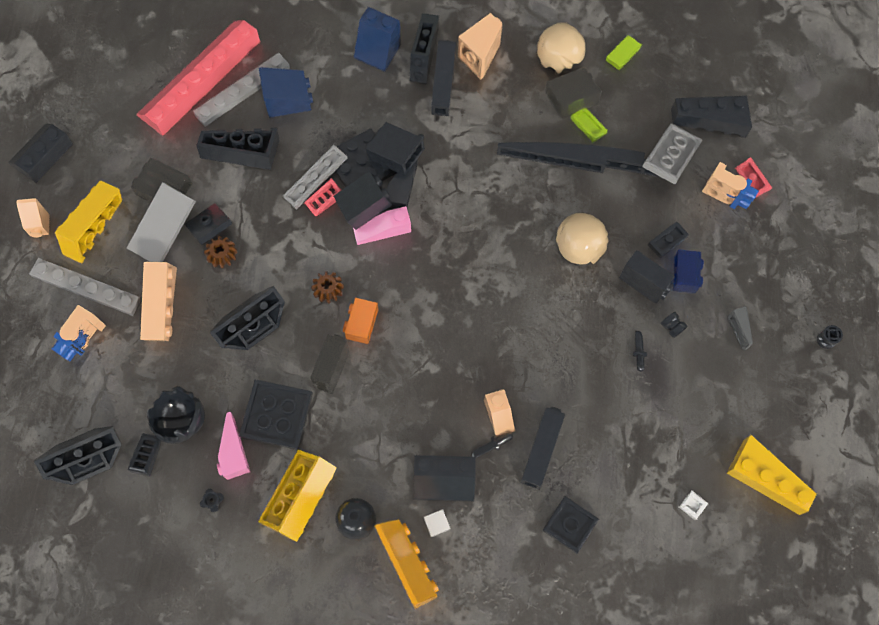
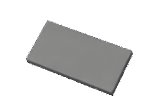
M670 123L642 167L676 184L701 144L702 139Z
M162 182L127 249L149 262H163L196 201Z

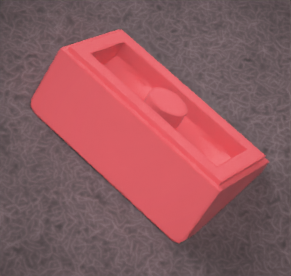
M751 157L735 168L740 176H743L746 180L747 178L752 180L750 186L759 190L757 196L773 188Z

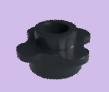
M207 489L200 501V506L202 508H209L211 512H217L220 502L224 500V495L222 493L217 494L212 489Z

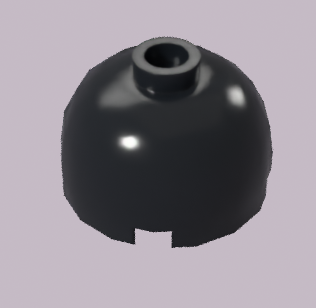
M351 498L339 506L335 523L339 532L344 537L351 540H361L373 531L376 525V514L368 501L361 498Z

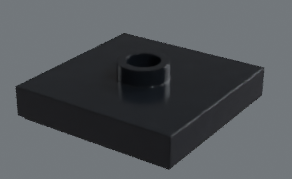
M214 203L184 225L202 245L233 223Z
M564 496L542 531L578 554L599 521V518Z

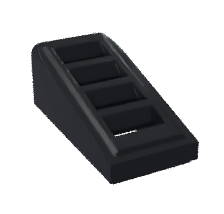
M142 433L129 463L128 471L150 477L161 440L154 435ZM149 440L154 441L155 443L154 445L145 444V441ZM143 448L152 449L151 453L145 452ZM141 455L148 456V460L141 459ZM138 463H143L146 465L145 467L138 466Z

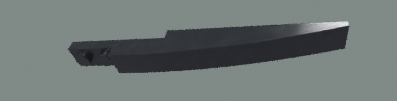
M552 142L498 143L497 155L603 173L606 167L660 177L642 167L646 159H644L645 152Z

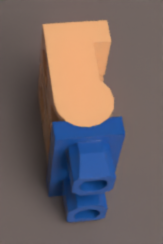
M720 162L702 192L723 203L731 204L730 207L733 209L737 205L747 209L751 201L753 202L759 190L750 186L752 180L748 178L746 180L743 176L725 170L727 165Z
M78 305L61 327L60 334L56 332L53 336L58 341L52 347V350L70 362L76 353L80 356L83 355L85 352L83 349L88 346L89 339L98 329L102 332L106 325L94 314Z

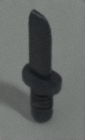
M635 331L636 351L633 352V356L636 357L637 370L642 372L645 368L644 357H647V352H644L642 333Z
M507 433L497 439L494 436L491 437L492 441L475 449L472 452V457L478 458L495 448L497 451L500 450L499 445L512 440L513 434Z

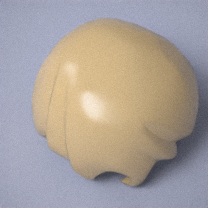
M557 23L548 27L541 34L537 46V55L541 60V64L545 68L552 67L556 70L557 74L561 73L564 68L571 69L573 64L580 63L586 51L583 36L576 28L567 23Z
M575 213L564 219L558 228L556 242L563 257L575 264L596 263L607 250L609 239L604 224L593 215L586 213Z

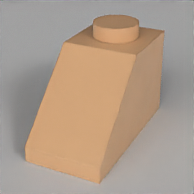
M36 198L17 200L23 229L32 237L49 235V213Z
M505 390L486 394L484 402L495 436L500 437L507 433L515 432L511 408Z

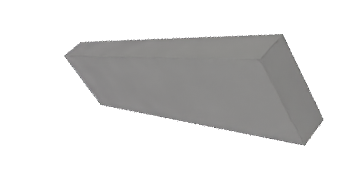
M333 145L283 195L284 199L297 210L347 159V156Z

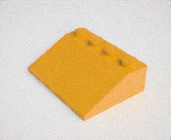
M394 520L375 525L378 535L414 608L416 609L437 598L436 592L439 589L434 579L429 580L426 574L429 572V569L424 560L420 562L417 556L420 551L415 541L410 542L408 535L411 533L406 523L401 524L400 520Z

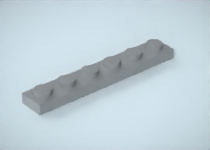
M277 53L193 111L194 115L204 127L262 88L259 68L290 69L289 63Z
M40 258L37 259L29 273L31 277L131 316L134 315L142 300L136 295Z

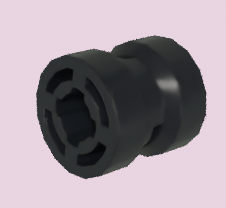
M676 312L671 313L660 323L664 328L670 330L669 334L673 338L688 327L685 322H680L679 315Z
M835 325L827 326L818 334L817 343L824 349H831L842 340V330Z

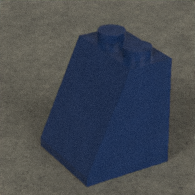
M367 7L359 21L354 58L385 72L401 46L400 20Z
M259 68L263 97L269 118L311 111L310 103H313L312 93H308L307 88L311 87L309 77L305 78L304 71Z

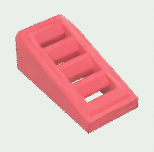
M332 178L304 202L315 216H318L336 203L335 194L330 191L332 188L336 191L335 194L342 190ZM326 192L330 196L329 199H327V197L324 195ZM321 197L325 202L322 204L318 198ZM314 201L319 205L318 209L312 204Z

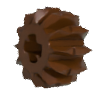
M218 236L216 241L211 238L212 244H206L207 250L204 251V254L207 256V262L212 263L213 267L216 268L220 265L223 269L226 263L228 266H231L230 260L236 261L235 254H237V249L234 248L235 244L229 238L225 237L222 240L221 236Z
M325 271L324 276L318 273L319 279H313L314 285L311 286L312 291H314V297H319L321 303L325 299L328 304L331 302L330 299L337 302V296H342L341 290L344 288V284L341 283V277H336L334 272L329 275L328 271Z

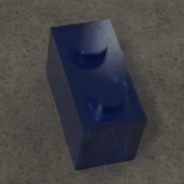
M678 249L674 256L675 278L673 279V291L696 293L702 287L703 276H701V270L703 269L704 259H701V252Z

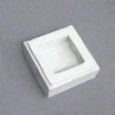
M690 491L679 508L696 520L708 503L695 492Z
M443 510L424 517L431 537L450 530Z

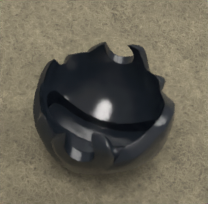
M175 386L172 388L173 391H162L159 398L153 402V408L147 411L148 425L158 439L169 444L187 441L200 430L205 420V410L200 399L194 397L193 392H187L180 386Z

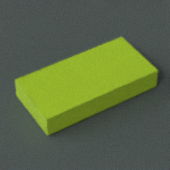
M628 35L607 56L606 61L620 70L640 50L642 45Z
M585 106L570 117L593 143L607 134L608 130Z

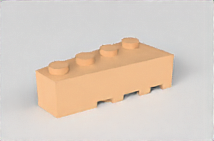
M144 262L140 340L169 341V337L172 336L171 318L173 316L177 267L167 262Z

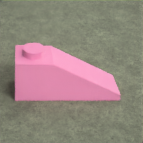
M407 207L386 211L374 217L357 230L353 228L357 245L411 232V222Z
M231 412L226 413L218 454L219 464H217L220 476L223 475L227 480L250 472L236 421Z

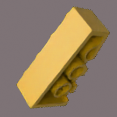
M100 180L96 186L92 187L85 199L80 201L79 206L69 214L65 222L58 226L55 234L64 256L83 263L85 260L84 253L87 249L91 250L94 246L93 240L97 233L101 235L103 232L105 220L112 218L122 202L120 189Z
M752 435L743 440L727 472L730 476L799 515L809 511L816 496V493Z

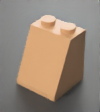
M491 13L461 34L458 40V58L480 79L484 77L501 41L502 23L499 18L494 17Z

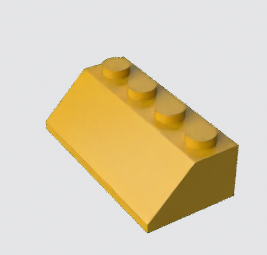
M298 450L258 522L297 542L309 518L313 515L317 503L322 498L329 481L333 478L336 467L319 456Z

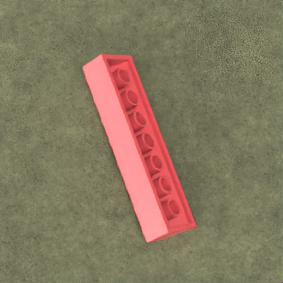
M244 20L234 21L140 110L137 116L164 136L260 43L257 29Z

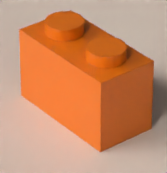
M355 298L354 304L351 303L349 306V320L345 321L343 326L346 339L369 344L379 310L378 303Z

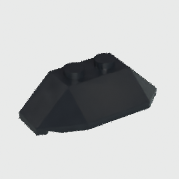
M274 286L253 295L225 315L213 327L210 334L221 348L249 350L279 328L285 301Z
M113 426L95 428L57 444L35 459L34 463L43 479L74 485L112 468L122 443Z

